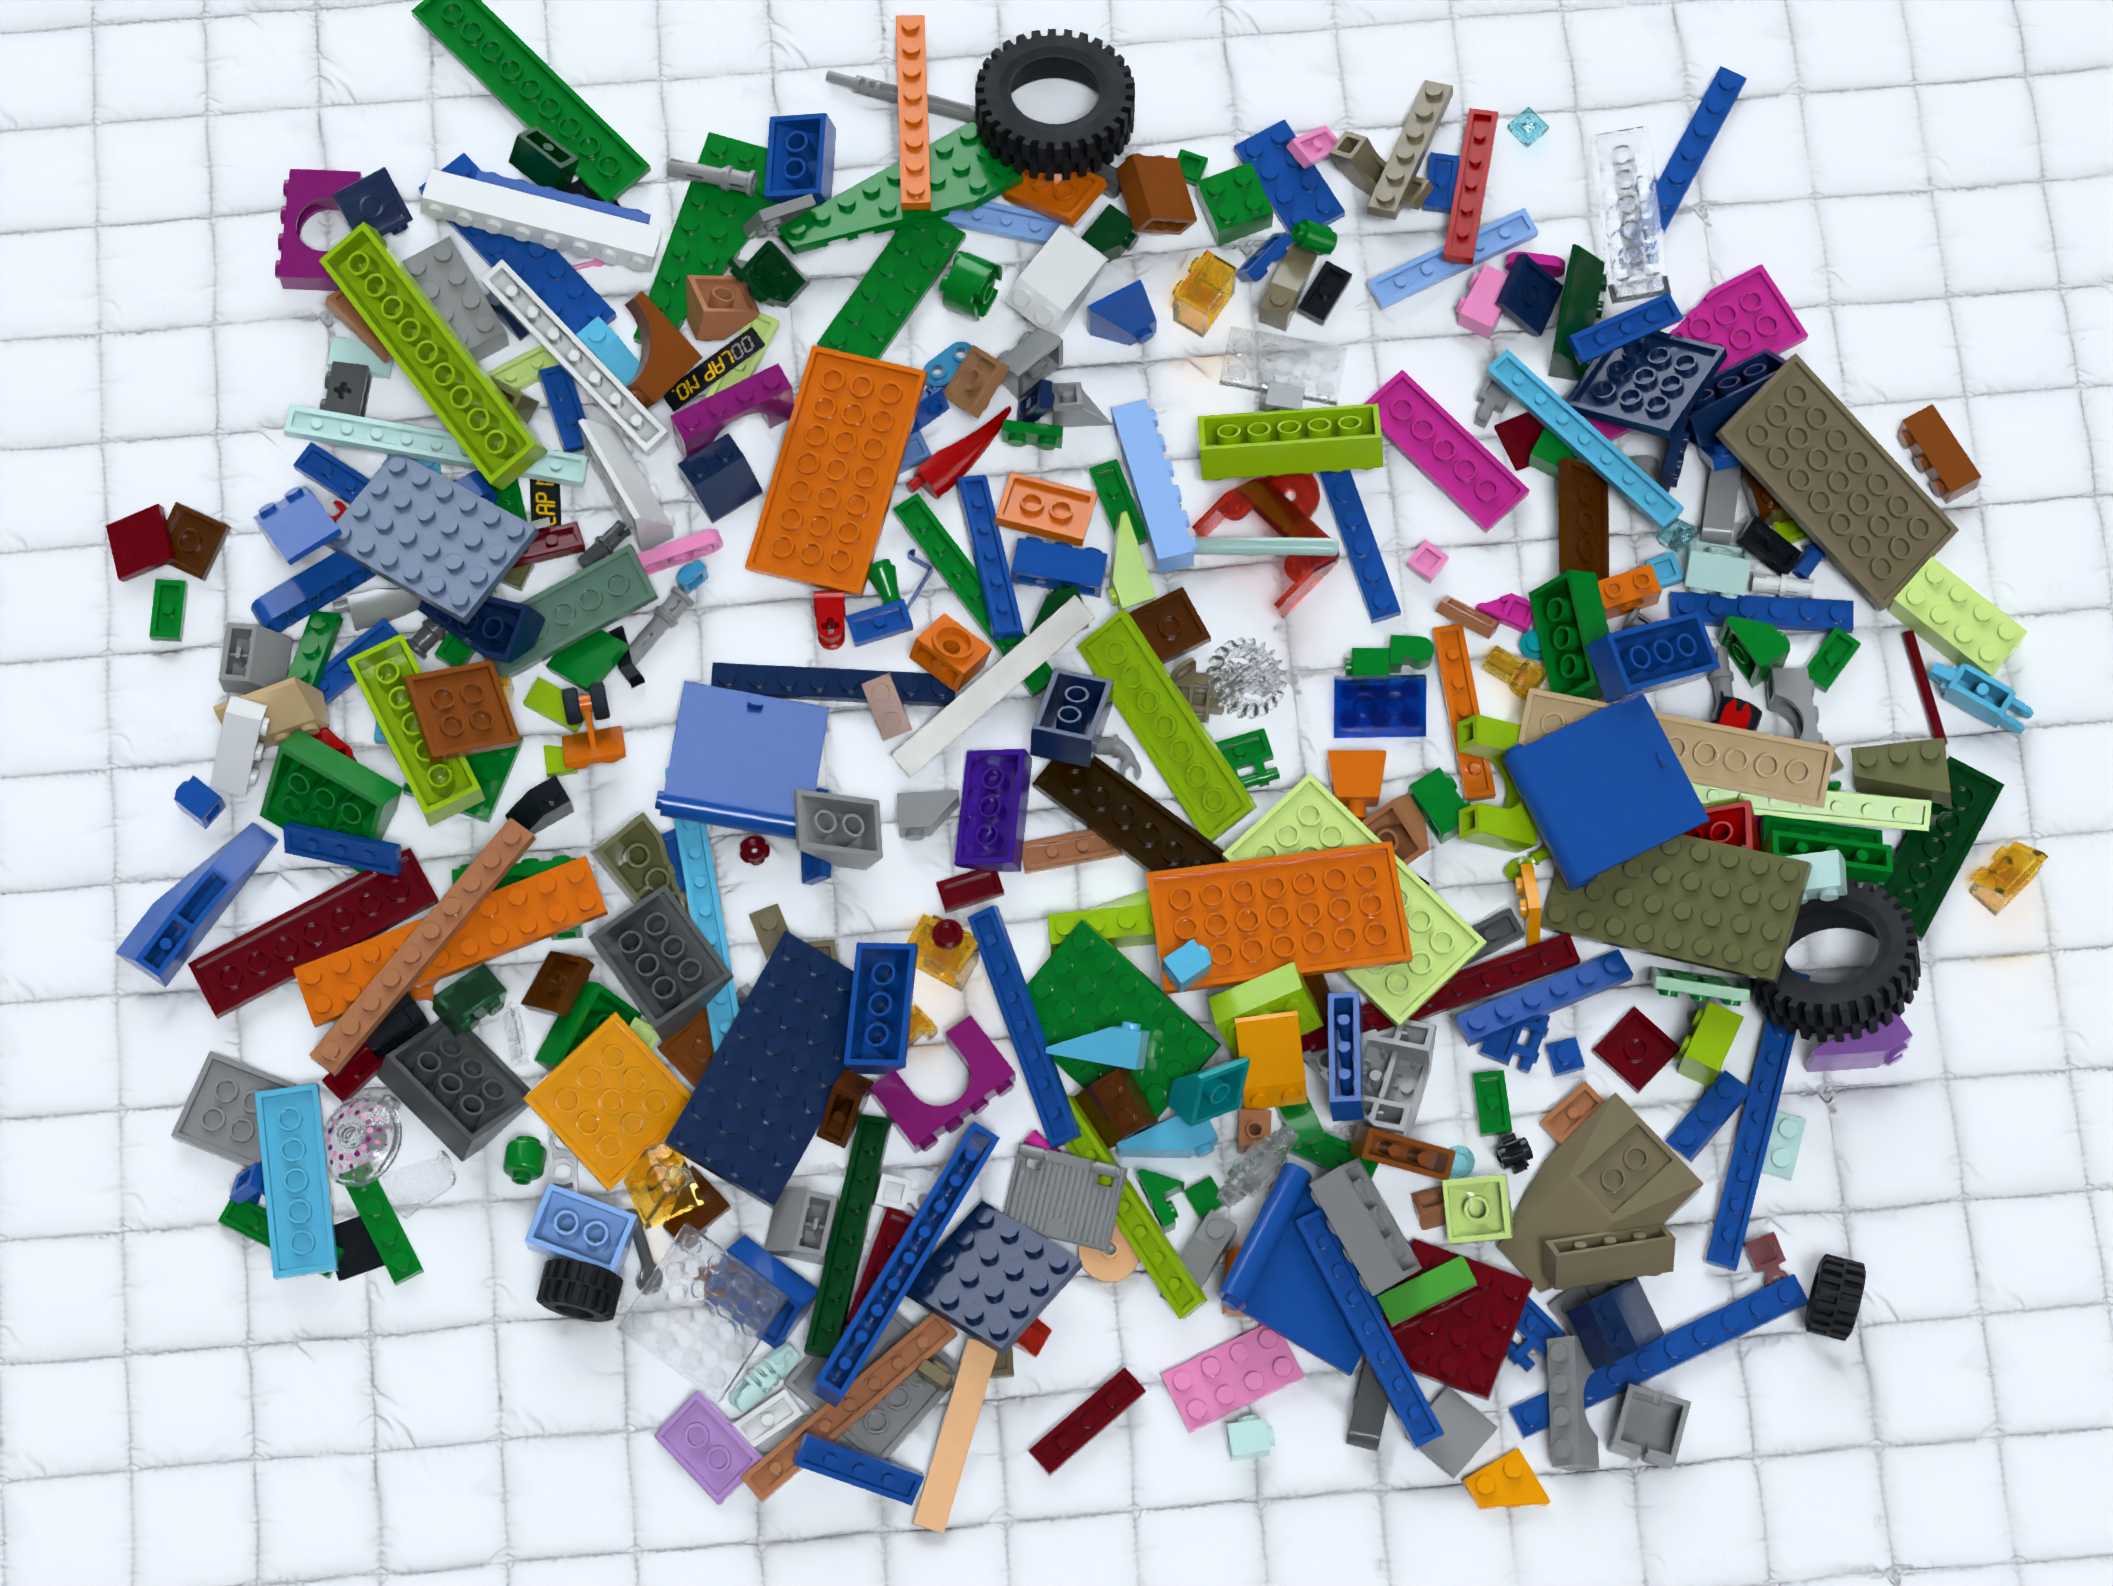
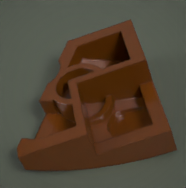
M692 1165L688 1169L667 1215L663 1229L684 1252L707 1233V1228L728 1212L731 1207L710 1182Z

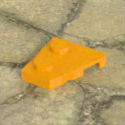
M1533 863L1520 864V877H1515L1516 895H1521V899H1519V914L1524 922L1526 948L1540 943L1541 903Z
M1519 1448L1463 1479V1484L1479 1510L1495 1509L1496 1507L1518 1508L1528 1505L1546 1506L1551 1502Z

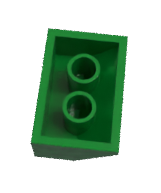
M587 981L582 986L574 1001L573 1008L567 1013L566 1017H557L534 1061L551 1072L612 1013L616 1012L628 1026H630L634 1017L640 1019L642 1014L600 983Z

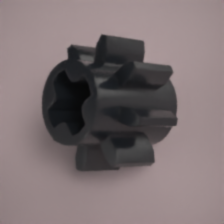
M1515 1133L1501 1137V1141H1499L1500 1147L1495 1148V1155L1503 1170L1511 1168L1513 1174L1527 1170V1166H1529L1527 1161L1533 1159V1153L1525 1137L1517 1139Z

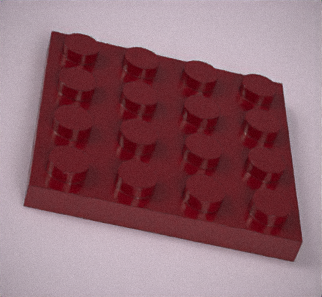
M1414 1239L1411 1249L1423 1269L1398 1282L1395 1287L1461 1255ZM1464 1257L1477 1281V1286L1391 1327L1385 1314L1383 1319L1413 1374L1489 1401L1534 1283L1523 1277Z

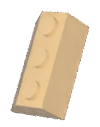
M295 676L238 697L267 705L265 717L270 718V723L266 736L261 735L260 743L265 744L263 753L269 747L282 744L298 729L312 736L319 733V729L330 726L323 692ZM229 701L213 706L221 725L223 724L224 714Z

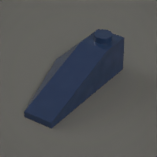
M491 596L487 598L467 624L458 621L421 600L418 608L421 613L484 658L509 664L535 647L546 619L529 605Z

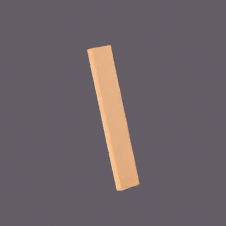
M967 1338L912 1522L913 1525L942 1534L946 1529L997 1356L996 1351L978 1340Z

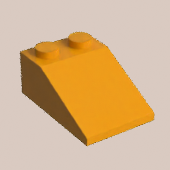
M1297 1010L1235 1018L1238 1058L1247 1057L1250 1060L1242 1095L1245 1109L1258 1110L1307 1103L1306 1079Z

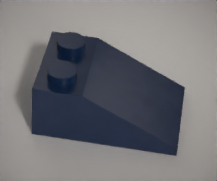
M1637 1277L1566 1312L1594 1370L1617 1362L1664 1335Z

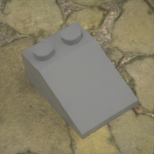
M802 789L794 790L796 845L798 850L838 867L867 870L883 858L879 800Z

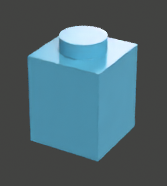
M1192 939L1162 960L1161 969L1177 991L1181 993L1210 973L1212 956L1203 944L1199 946Z

